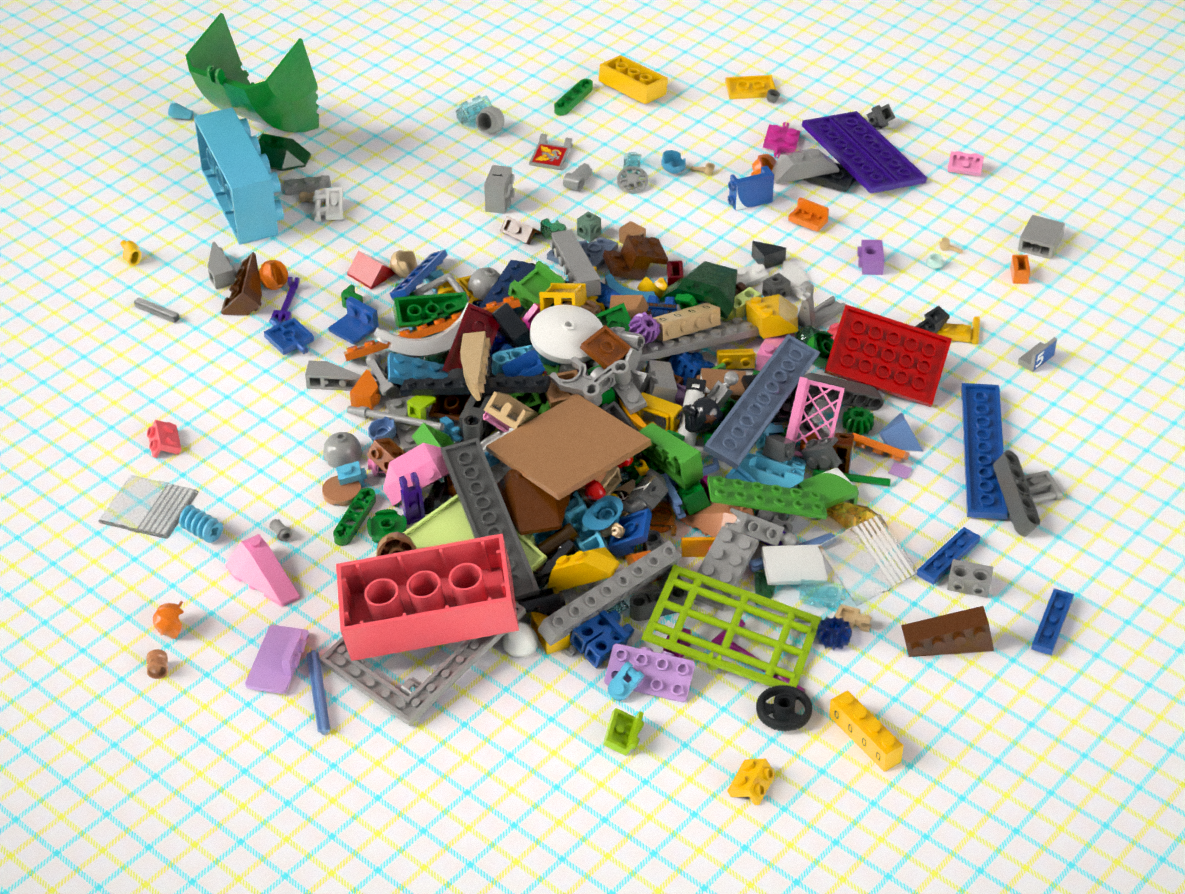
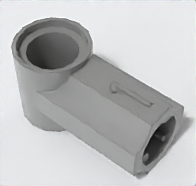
M583 163L573 173H566L563 179V186L580 192L585 181L592 175V168H590L589 164Z
M623 327L610 328L629 346L637 351L642 350L645 344V337L642 334L627 332Z

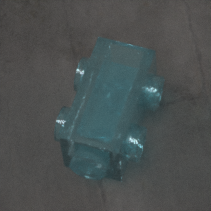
M479 95L473 98L470 103L468 101L459 105L460 108L455 111L457 119L462 125L476 123L477 114L485 107L492 106L488 96L481 97Z
M801 579L799 600H803V604L815 605L816 602H824V607L836 608V604H841V600L845 601L846 588H843V584Z

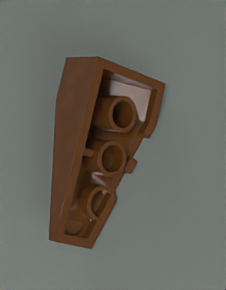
M252 252L242 261L235 278L237 279L229 289L231 295L229 298H225L222 305L221 314L249 315L253 311H257L262 304V290L256 254Z

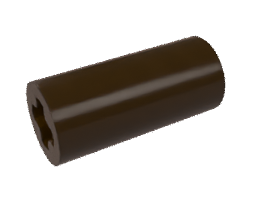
M569 522L538 544L537 548L547 556L548 560L558 552L560 545L566 543L568 539L574 542L580 536Z

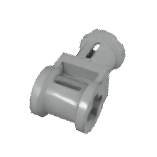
M756 509L754 516L785 527L783 530L785 532H792L793 526L791 523L795 515L788 514L787 517L786 513Z

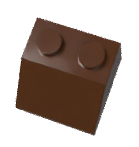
M471 394L435 395L436 402L432 404L428 416L437 419L447 416L452 421L459 422V417Z

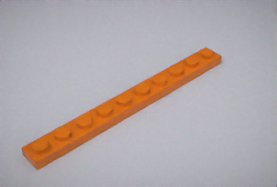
M509 296L500 303H496V301L487 303L486 307L482 309L493 313L506 302L512 309L520 307L521 304L517 297ZM455 313L451 315L452 318L447 320L444 318L436 319L434 324L427 326V323L417 326V329L412 331L409 329L399 331L397 336L418 339L444 331L462 313ZM370 340L364 343L365 346L357 347L355 345L348 347L347 351L344 352L346 361L388 349L390 342L385 344L380 341Z

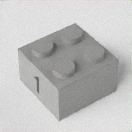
M492 165L484 183L485 212L505 214L507 208H510L511 198L515 196V188H513L515 175L512 174V167Z

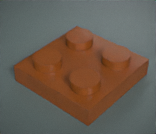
M606 325L585 340L580 346V349L604 369L618 360H623L629 349L632 348Z

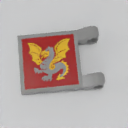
M542 133L529 165L561 170L569 151L573 147V139L566 137L564 146L548 144V135Z

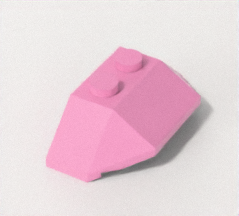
M422 443L389 462L383 490L392 506L402 501L399 477L405 476L408 487H411L413 484L410 474L416 472L420 487L424 489L449 475L441 455V447Z

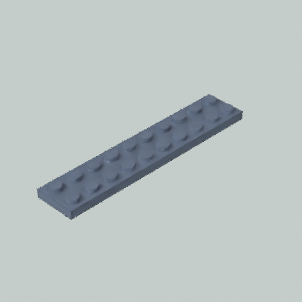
M788 334L704 445L703 451L737 470L798 385L799 378L809 371L820 352Z

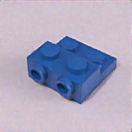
M649 508L620 517L618 523L624 527L625 533L621 538L611 535L608 543L610 552L616 558L633 553L635 545L647 542L652 512Z

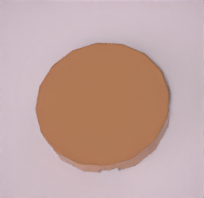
M337 475L331 477L323 484L322 495L324 500L331 505L347 506L352 503L357 493L361 490V485L359 481L340 486Z

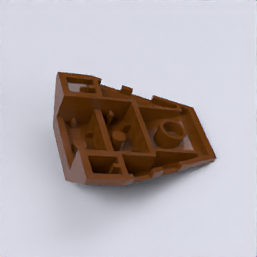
M510 469L497 483L514 528L519 535L561 529L566 514L565 510L569 506V498L573 492L557 500L522 476V473L516 469Z

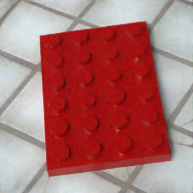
M846 304L824 373L848 381L870 385L879 391L931 407L952 338Z

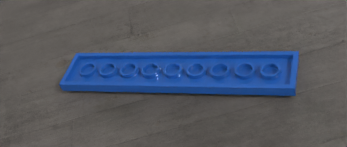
M962 383L961 400L967 517L1007 519V505L993 467L994 462L1004 453L999 385Z

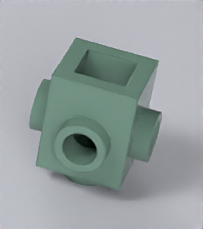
M588 211L577 218V236L591 242L601 235L600 217Z

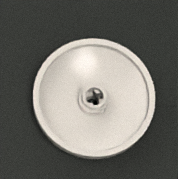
M556 305L542 310L535 316L531 323L530 340L535 350L551 361L561 364H572L571 358L576 356L583 363L592 358L580 349L581 344L601 329L603 325L593 313L586 309L573 305Z

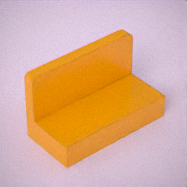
M681 537L682 557H705L716 537Z

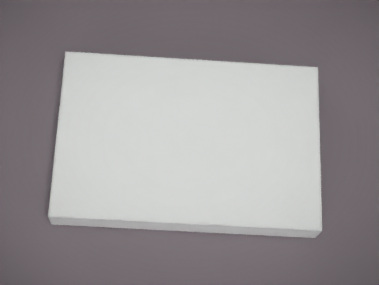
M820 545L762 546L761 555L768 585L820 584L828 581Z

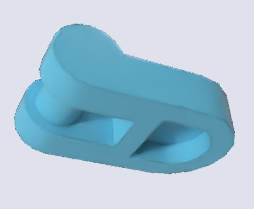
M629 661L626 662L609 683V695L616 701L626 699L645 675L641 671L637 672ZM627 675L632 678L629 683L624 680Z

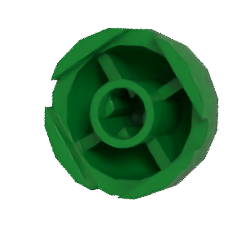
M818 331L807 341L808 346L820 352L813 364L815 367L826 368L834 342L831 338L833 335L829 332Z

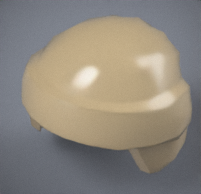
M398 250L392 254L390 267L396 275L406 278L417 267V260L413 251Z

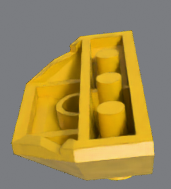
M606 547L584 552L578 551L570 556L564 555L557 559L551 571L547 588L556 586L557 590L561 591L607 579L614 575L620 564Z

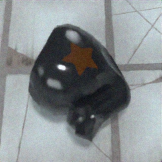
M708 397L699 398L694 401L693 405H685L682 408L685 415V429L691 433L715 430L725 419L718 404Z

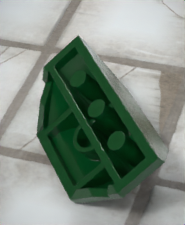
M264 133L257 137L261 154L266 153L271 169L286 171L298 167L303 168L311 157V153L294 139Z

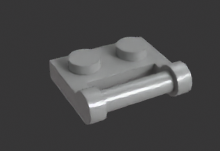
M1048 470L1025 475L1031 494L1051 490V492L1032 496L1034 504L1063 498L1062 490Z

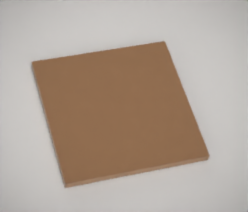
M576 394L486 445V450L513 470L516 469L522 473V476L554 498L560 500L652 444L651 439L579 394Z

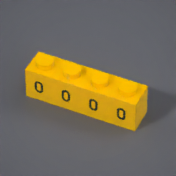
M848 690L831 699L829 717L884 772L901 763L904 745Z

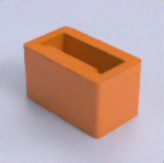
M1012 255L1010 270L1013 284H1028L1030 276L1028 255Z

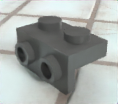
M824 437L819 440L811 439L805 444L806 447L801 451V454L812 470L834 468L842 463L832 447L838 441L837 437Z

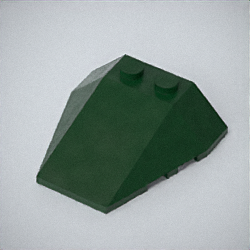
M704 261L670 285L662 295L661 301L665 302L666 297H676L677 294H691L697 300L720 307V317L727 319L734 309L738 270Z

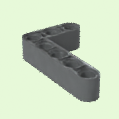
M807 373L803 376L808 378V380L845 388L841 402L843 405L857 406L858 408L863 406L864 409L876 411L884 404V400L878 390L870 385L816 373ZM810 385L808 392L813 399L821 394V391L817 386ZM797 386L791 394V396L789 397L792 407L796 395ZM831 390L826 395L830 402H834L838 399L840 392ZM824 396L818 398L819 400L826 401ZM812 402L804 408L807 416L814 406Z
M649 530L647 542L643 543V551H653L665 543L658 531ZM671 570L657 578L659 589L637 593L630 597L629 615L634 621L650 619ZM674 586L668 601L683 606L687 598V591ZM664 608L661 616L670 615L677 612Z

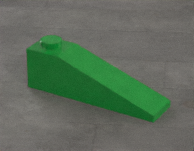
M466 292L395 297L393 307L395 324L398 328L417 327L464 310L468 302Z

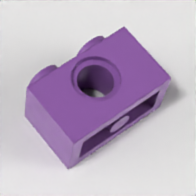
M861 239V246L857 248V257H859L858 267L862 268V275H883L885 260L882 240Z

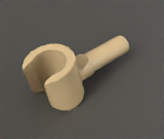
M707 163L705 167L691 166V170L702 171L707 176L712 175L715 168L713 163Z
M947 237L942 238V241L939 242L942 251L953 250L960 254L963 253L962 249L950 245V240Z

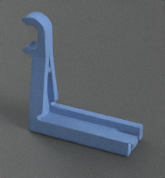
M713 458L712 464L703 466V476L719 470L720 465L717 458ZM666 473L661 474L666 481L665 486L668 488L665 497L678 519L686 517L685 512L680 506L682 500L675 488V485L678 483Z

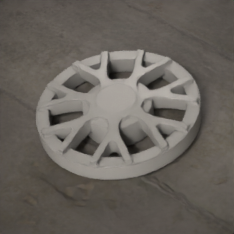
M629 166L619 172L617 184L626 193H639L647 187L648 175L640 167ZM626 181L627 184L622 186L621 183Z

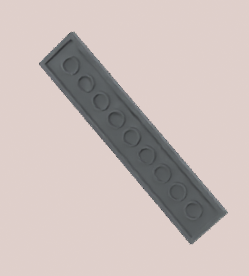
M474 438L440 448L441 455L474 539L503 533L511 565L515 601L539 595V587L479 439Z

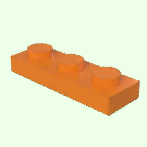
M852 433L855 446L863 449L869 446L873 448L872 452L883 455L884 452L891 454L890 458L901 462V459L908 460L910 453Z

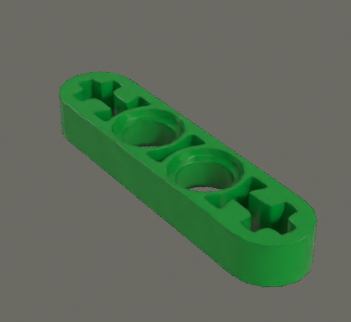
M586 78L577 82L554 104V113L559 116L568 114L593 90V81Z
M363 488L357 493L333 531L335 544L345 546L352 541L376 503V494L373 489ZM358 508L364 509V510L361 511V512H355V511H354L355 509H358ZM349 521H354V522H356V523L353 524V525H347V524H346V523L349 522Z

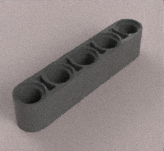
M1006 450L994 462L993 467L1014 529L1019 535L1026 537L1040 524V518L1019 458L1014 452Z

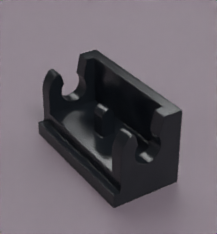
M450 475L444 477V482L438 480L433 483L428 497L423 502L425 514H430L447 502L449 498L447 477Z

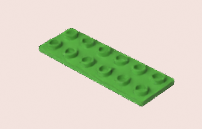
M708 476L707 478L710 500L714 503L825 520L828 516L823 494L817 491H805L779 485L747 482L721 476Z

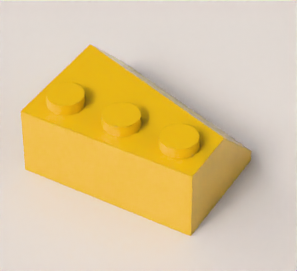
M780 294L762 298L753 297L751 300L745 301L747 321L758 327L759 334L763 339L798 332V307Z

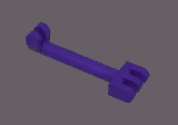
M288 277L289 291L281 310L273 311L272 319L275 317L276 319L278 318L279 322H283L284 318L285 321L292 318V313L288 309L300 283L299 277H295L294 281L293 277Z

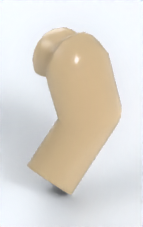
M616 522L608 528L600 530L603 537L613 535L616 538H621L625 533V529Z

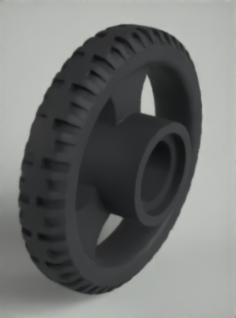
M776 685L764 690L758 697L756 712L760 721L766 726L771 727V729L785 732L794 731L805 726L810 720L812 703L808 695L800 689L790 685ZM775 696L774 704L766 702L768 699ZM796 700H799L804 705L805 711L803 715L795 713Z

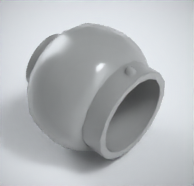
M489 106L477 114L475 121L480 131L492 134L502 129L505 119L499 108Z

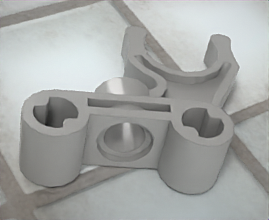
M574 356L571 358L572 366L579 370L576 377L564 380L559 378L555 372L550 374L551 382L561 391L582 395L596 406L602 403V394L616 383L626 385L631 381L629 364L625 360H618L605 370L602 367H597L588 376L586 364Z

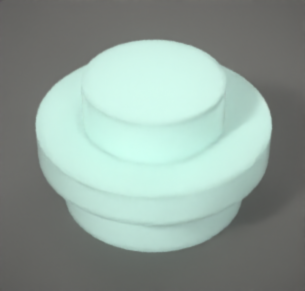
M932 253L926 259V264L932 269H938L943 266L944 260L940 254Z

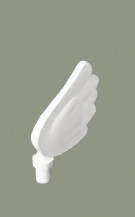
M783 261L781 275L791 281L790 293L800 298L804 294L800 290L803 288L800 285L804 281H808L806 272L802 271V268L798 267L796 263Z

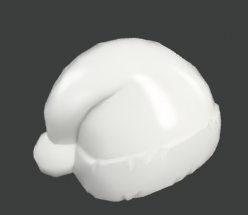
M518 622L519 631L505 633L502 641L503 647L511 656L527 657L536 651L538 636L530 625Z

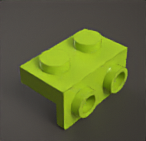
M615 708L610 717L603 745L625 756L631 749L635 750L640 741L638 734L644 726V721H642L644 713L639 711L634 717Z

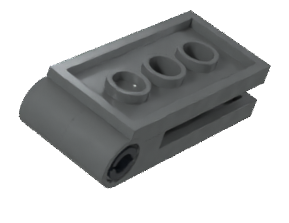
M487 371L485 376L491 377V371ZM497 373L496 377L505 376V374ZM471 394L459 417L460 436L463 438L461 442L478 438L481 442L490 436L492 431H495L496 427L483 419V415L486 412L484 408L493 394H482L481 401H477Z

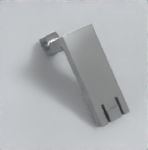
M804 281L800 285L806 291L800 296L802 303L798 315V325L807 331L812 332L844 310L846 304L844 302H835L834 296L814 308V285L808 281Z

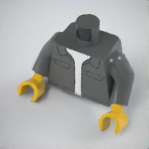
M640 460L641 467H634L639 475L646 476L642 478L626 499L622 501L623 511L629 514L647 508L650 511L653 510L668 492L664 477L655 470L649 469L644 460Z

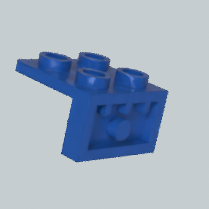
M350 296L346 299L347 314L328 327V330L355 345L379 327L378 313L376 309Z
M696 351L693 353L684 352L671 355L668 361L671 363L674 374L683 378L684 386H686L688 377L697 379V375L701 374V368L711 369L716 366L714 363L706 361L703 358L704 356Z

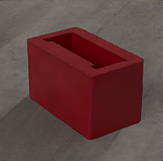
M682 261L667 262L666 276L668 287L684 276Z

